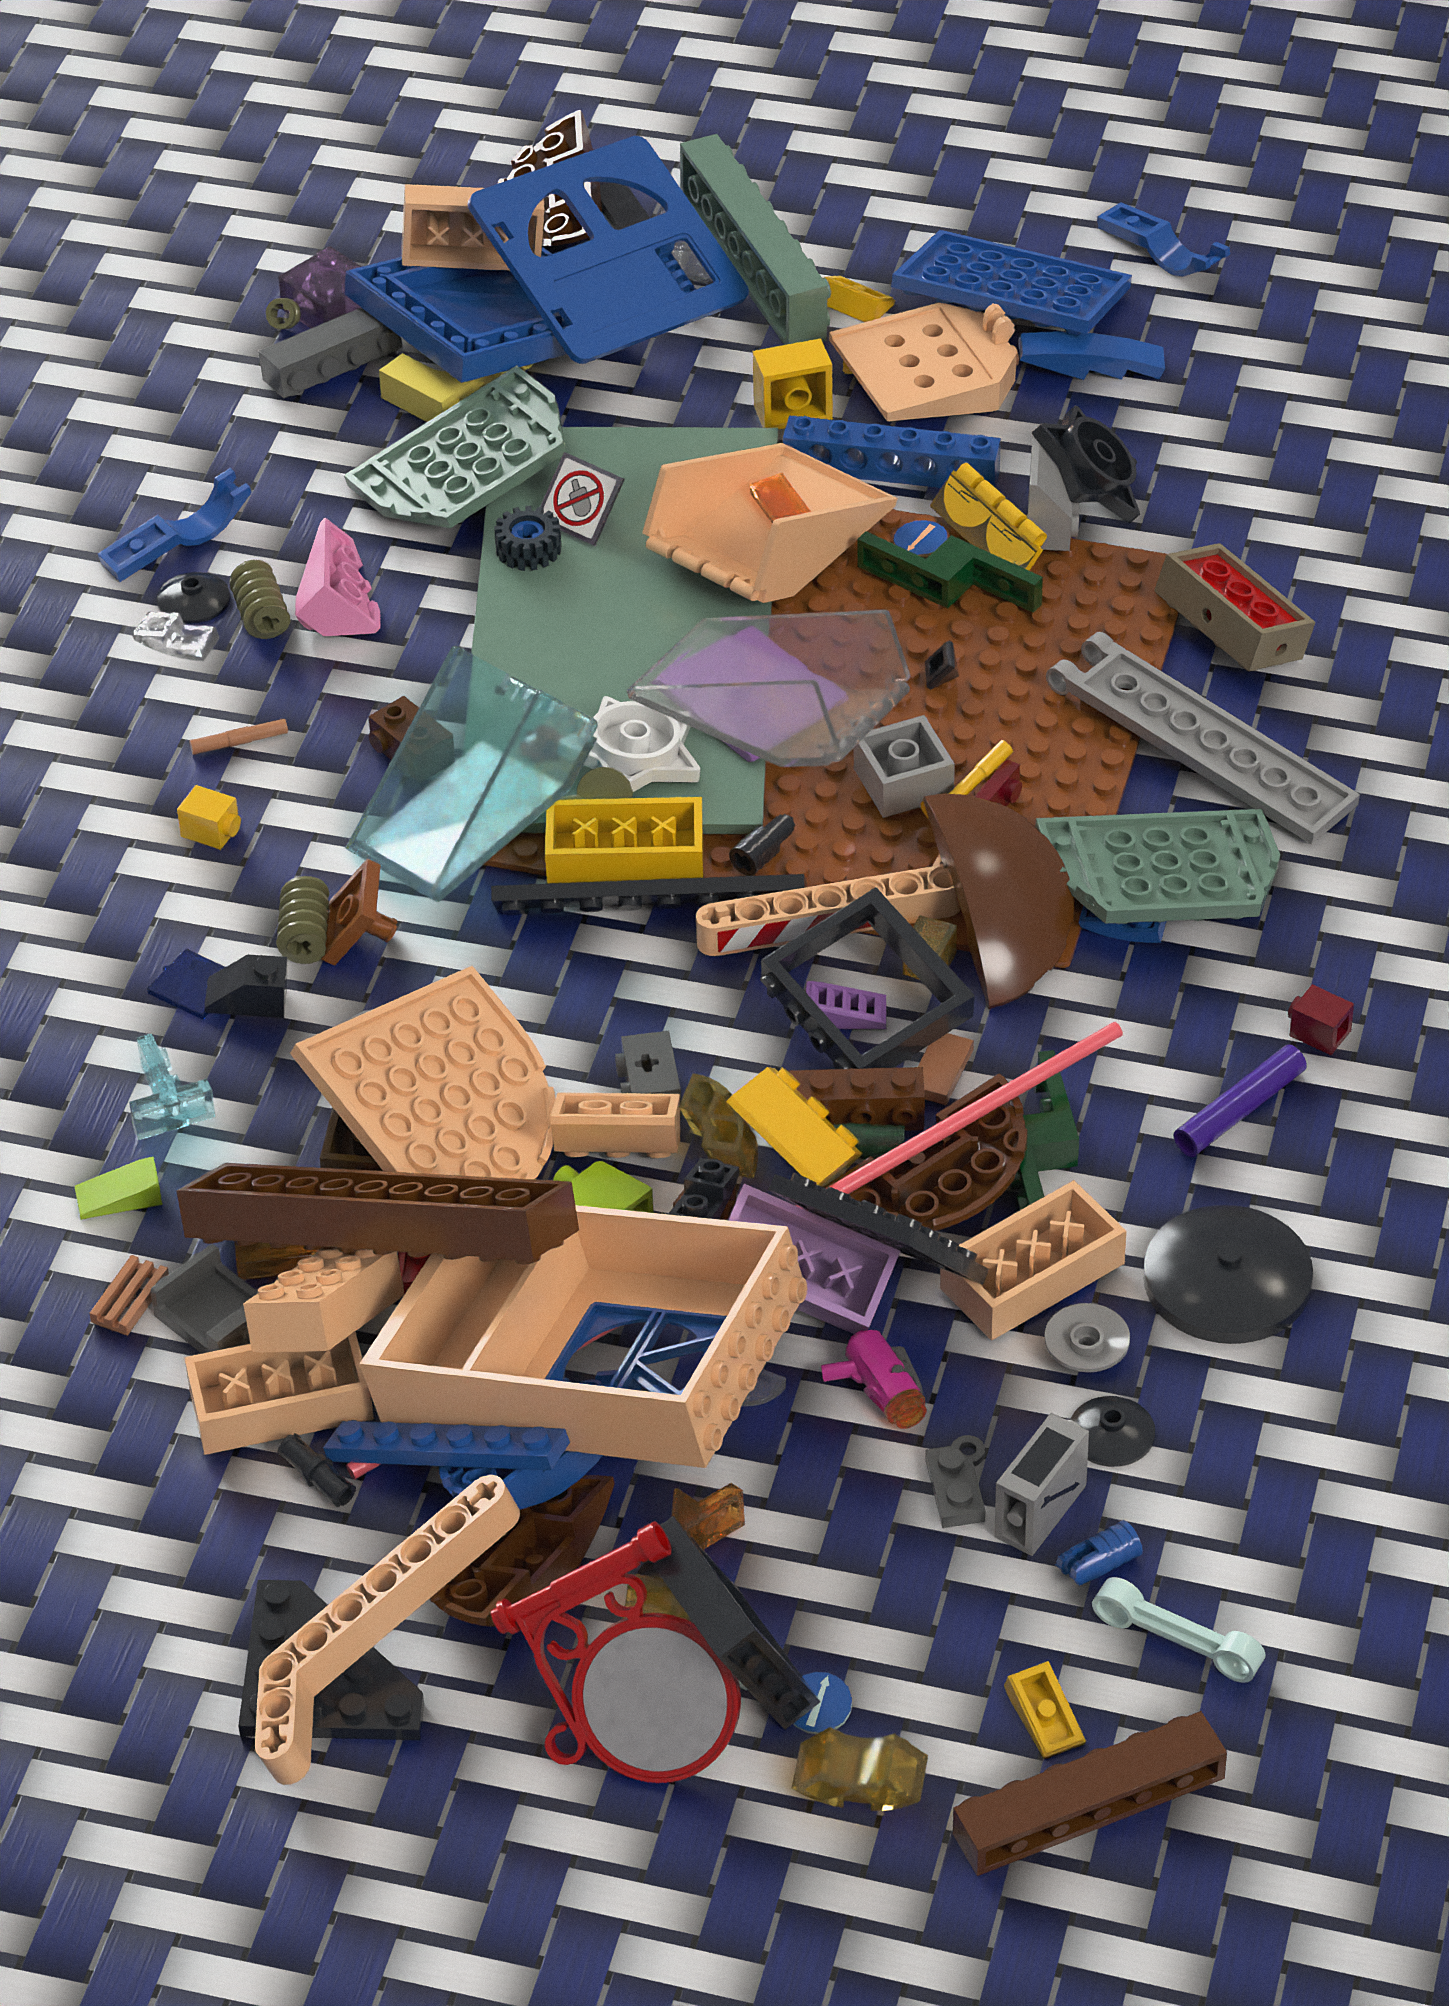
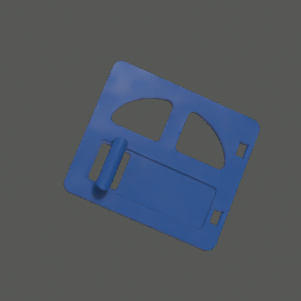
M631 136L478 190L471 195L467 203L469 211L569 358L579 364H586L741 304L749 295V288L650 143L640 136ZM596 181L610 182L634 188L656 200L664 208L665 213L620 230L613 229L585 189L583 183ZM550 194H556L563 198L589 236L590 241L546 257H539L532 252L529 245L528 227L530 218L536 206ZM500 226L509 240L503 242L494 228ZM685 241L713 280L712 284L699 289L694 287L671 253L676 242ZM559 312L567 324L565 329H562L553 314Z

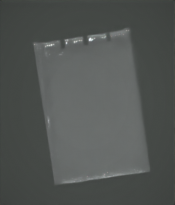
M888 610L703 618L626 691L629 699L780 767L828 766L831 762H840L909 693L910 687L904 681H907L911 676Z

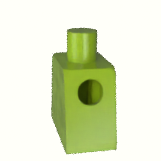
M603 1161L593 1163L581 1173H578L569 1165H565L556 1172L553 1181L572 1182L575 1205L654 1213L653 1188Z

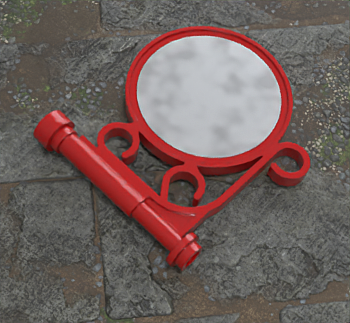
M655 1521L638 1529L637 1536L633 1537L630 1542L552 1581L549 1586L514 1604H511L506 1598L497 1601L496 1608L491 1610V1617L496 1628L502 1634L507 1632L515 1634L520 1630L522 1631L534 1653L536 1665L566 1721L556 1724L545 1738L546 1752L553 1761L562 1765L573 1764L584 1755L589 1746L595 1755L607 1766L627 1777L645 1782L667 1783L679 1781L701 1772L723 1752L738 1724L741 1709V1692L739 1680L717 1657L694 1623L669 1614H643V1606L647 1600L645 1584L640 1578L633 1574H627V1572L638 1567L641 1561L646 1562L650 1560L654 1563L671 1554L672 1550L669 1539L663 1528ZM627 1584L631 1586L637 1595V1602L634 1606L626 1607L619 1604L612 1591H609L604 1596L605 1605L610 1612L619 1617L626 1618L606 1628L589 1645L588 1633L584 1624L565 1613V1611L616 1585ZM552 1620L572 1629L578 1638V1645L574 1649H564L555 1640H552L547 1645L548 1651L558 1659L570 1660L581 1658L573 1678L572 1706L554 1675L544 1652V1636ZM568 1727L572 1730L578 1743L577 1752L572 1754L561 1752L555 1743L556 1735L564 1732Z

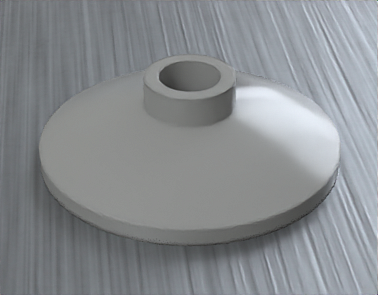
M1080 1303L1070 1305L1055 1313L1046 1325L1044 1339L1049 1354L1062 1366L1080 1372H1097L1108 1369L1123 1359L1129 1349L1130 1332L1124 1319L1115 1311L1098 1304Z

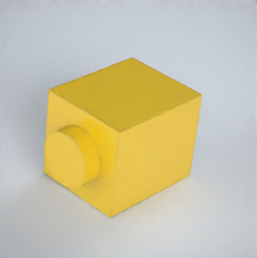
M198 785L192 789L177 808L181 837L219 850L223 848L230 837H234L240 828L241 818L238 815L236 798Z

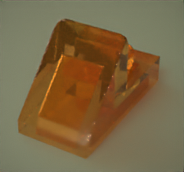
M729 1483L698 1502L676 1488L673 1495L672 1516L705 1549L745 1525L743 1490L733 1483Z

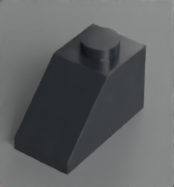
M247 954L209 976L204 1013L284 1018L287 994V957Z

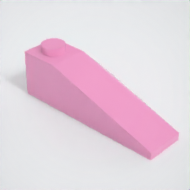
M326 518L320 522L296 595L295 615L308 630L314 629L322 636L376 633L380 629V609L377 602L370 601L367 595L372 588L369 581L364 579L358 571L363 564L354 541Z

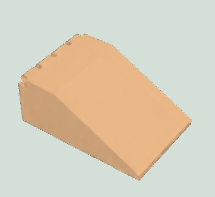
M784 443L662 465L642 533L649 536L646 541L647 549L667 559L672 558L673 562L695 573H701V576L725 588L730 587L731 591L751 601L758 600L766 603L797 594L857 541L865 531H868L895 507L898 498Z

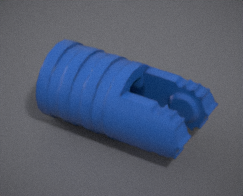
M1122 1520L1116 1523V1525L1071 1547L1068 1551L1061 1553L1057 1558L1055 1566L1063 1574H1068L1080 1586L1120 1567L1133 1558L1141 1556L1143 1552L1142 1544L1134 1528L1127 1521Z

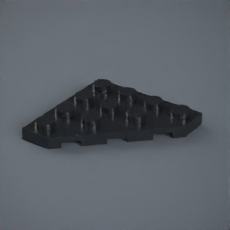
M301 1580L257 1581L238 1724L239 1734L242 1737H255L259 1669L262 1662L328 1606ZM372 1647L314 1696L312 1738L421 1740L424 1710L423 1692L377 1649Z

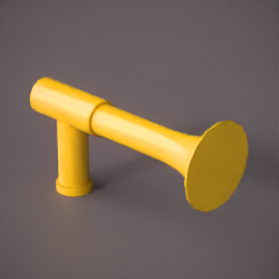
M1001 740L948 794L968 795L982 780L987 782L997 771L998 767L1013 753L1011 746L1004 740ZM922 801L920 803L921 809L928 818L924 802Z

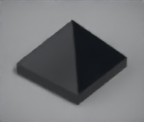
M950 640L945 642L925 661L926 687L928 689H934L959 677L954 644Z

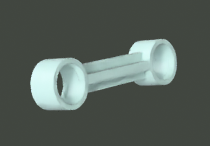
M1117 1577L1108 1578L1092 1601L1094 1612L1105 1623L1116 1628H1128L1133 1623L1213 1659L1216 1668L1231 1680L1242 1683L1251 1681L1265 1659L1264 1648L1252 1636L1240 1631H1231L1223 1636L1144 1600L1138 1588L1124 1579Z

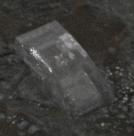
M148 612L132 634L134 641L155 651L195 661H204L220 639L216 627L184 625L179 613Z

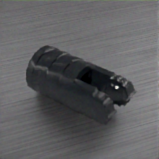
M780 814L765 827H755L751 833H748L744 839L739 841L729 852L730 861L735 869L745 876H754L766 863L770 862L779 853L780 844L794 831L796 825L794 824L793 817Z

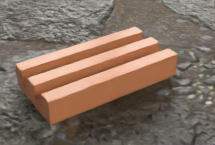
M131 1255L89 1313L91 1323L128 1336L152 1302L151 1288L162 1277L169 1275L168 1267L160 1265L156 1269L153 1262L145 1260L142 1264L139 1263V1257ZM146 1278H150L149 1282L141 1291V1293L134 1301L132 1306L129 1308L127 1313L124 1315L122 1320L120 1322L117 1321V1319L124 1311V1309L126 1307H129L132 1301L135 1299L136 1292L139 1290V1288L144 1283Z

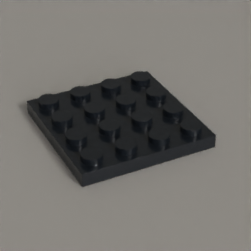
M793 1173L790 1180L774 1174L768 1190L811 1213L900 1250V1253L983 1285L989 1269L975 1262L978 1254L959 1246L960 1244L940 1236V1233L922 1226V1223L901 1214L896 1216L888 1213L886 1209L868 1201H857L852 1199V1196L828 1186L826 1189L796 1173Z

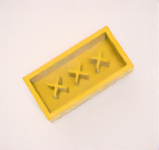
M702 797L546 800L545 863L547 884L703 878Z

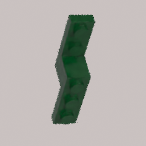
M867 531L857 539V567L947 609L972 585L1033 613L1042 605V576L952 535L927 559Z
M1055 1051L1038 1052V1065L1054 1057ZM1060 1072L1033 1087L1034 1093H1041L1042 1099L1039 1101L1040 1113L1023 1115L1025 1128L1028 1130L1027 1148L1015 1178L1009 1185L1011 1190L1017 1189L1018 1196L1015 1198L1017 1212L1045 1197L1038 1172L1078 1166L1079 1136Z

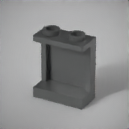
M210 1244L201 1252L193 1254L186 1263L168 1276L162 1277L151 1288L154 1316L201 1354L250 1344L243 1303L258 1294V1291L222 1264L219 1248L214 1244Z

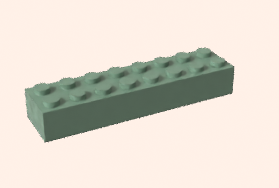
M718 134L680 143L681 190L748 285L749 296L784 345L820 338L822 342L827 341V326L830 325L827 299L831 296L830 285L827 279L822 278L817 272L811 258L808 259L804 254L800 242L797 239H793L788 232L784 220H780L777 217L771 202L766 201L761 195L757 183L750 180L744 165L739 164L734 158L730 146L725 145Z

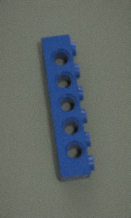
M789 415L783 435L784 444L862 480L942 488L952 471H957L962 464L968 463L984 477V480H987L996 488L1000 473L1001 438L791 415Z

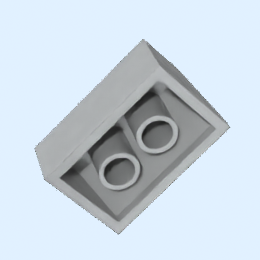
M1032 435L1027 519L1033 521L1047 534L1045 542L1040 546L1043 550L1070 551V538L1078 537L1079 503L1070 501L1060 467Z

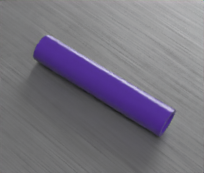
M1289 1044L1283 1046L1177 1128L1173 1133V1138L1181 1152L1189 1157H1195L1307 1069V1063L1300 1050Z

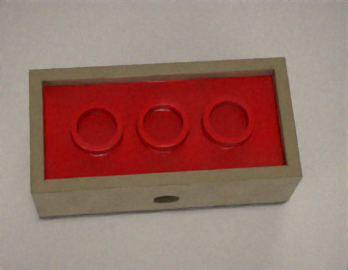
M1221 543L1166 554L1154 590L1171 608L1177 610L1188 619L1193 627L1201 630L1214 641L1218 648L1227 652L1238 662L1240 667L1248 671H1256L1266 667L1302 660L1316 623Z

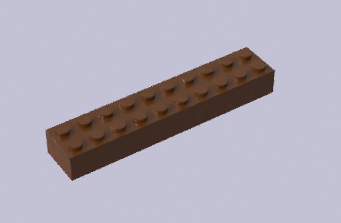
M224 1163L176 1190L185 1238H199L203 1240V1243L207 1244L230 1240L236 1241V1244L239 1246H248L260 1242L270 1243L272 1248H283L290 1245H304L305 1250L337 1247L339 1252L343 1253L367 1249L373 1250V1253L376 1255H386L398 1251L408 1252L410 1257L443 1254V1257L449 1260L474 1256L479 1257V1260L482 1262H492L505 1258L515 1259L517 1264H531L539 1261L541 1255L548 1250L562 1246L565 1239L579 1231L573 1186L570 1181Z

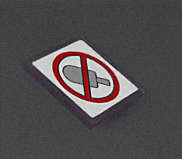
M564 452L540 507L544 508V514L549 510L553 512L554 517L557 516L561 531L596 546L625 479Z

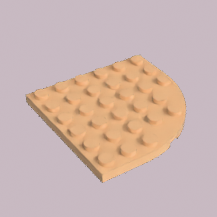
M473 966L298 1042L290 1052L291 1056L383 1171L536 1180L550 1156L554 1145L550 1115L556 1098L554 1088L548 1086L547 1079L543 1073L546 1065L529 1035Z

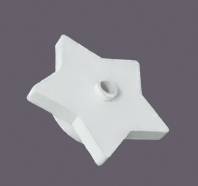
M604 696L599 712L592 719L591 726L559 741L558 755L592 769L601 766L612 767L625 775L630 781L633 792L651 782H698L700 779V767L684 746L691 728L692 713L690 712L669 713L665 709L650 703L638 701L619 702L611 697Z

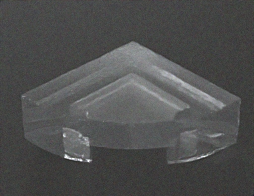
M762 1369L757 1378L755 1388L748 1393L742 1406H755L773 1400L786 1388V1378Z

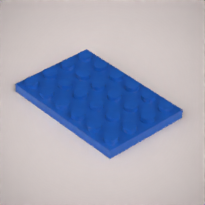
M939 230L892 274L891 287L900 289L904 294L910 296L925 295L934 297L940 303L950 304L955 302L967 305V308L973 311H985L987 307L994 303L1003 309L1004 315L1009 319H1026L1039 327L1055 326L1065 329L1069 334L1083 335L1088 334L1130 289L1132 275Z

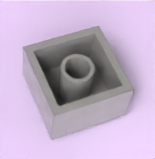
M925 715L854 735V770L883 818L921 807L920 803L923 801L924 796L948 794L954 789L955 763Z

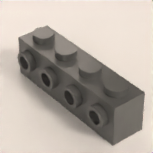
M359 308L259 350L258 353L263 381L280 396L286 398L297 395L302 390L316 384L325 383L330 378L344 372L355 370L372 360L383 358L389 355V353L403 348L402 338L363 308Z

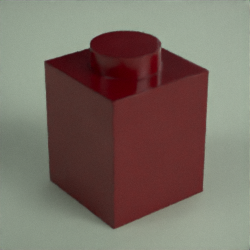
M1312 984L1302 997H1295L1289 1007L1288 1018L1291 1019L1289 1036L1332 1055L1352 1030L1354 1003Z

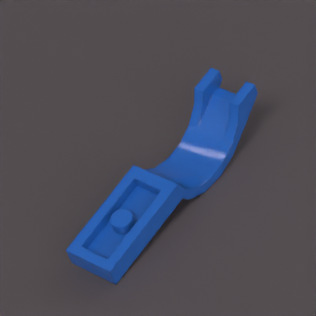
M1122 202L1097 216L1098 229L1146 248L1154 261L1171 275L1184 277L1206 270L1217 261L1230 255V247L1219 242L1211 245L1210 252L1207 255L1190 252L1176 237L1170 222Z
M229 468L215 477L214 488L208 500L197 512L187 518L176 521L165 520L161 516L156 515L99 552L98 557L101 564L119 582H122L179 544L185 546L200 545L215 538L228 526L251 495L250 486L245 483L238 488L233 483L236 479L235 472Z

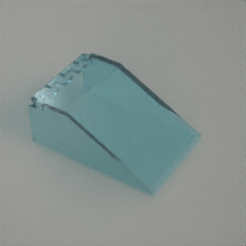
M456 645L452 646L345 849L364 860L368 858L380 864V869L439 903L571 789L597 740L593 736L598 727L597 720L515 677L508 678V673Z

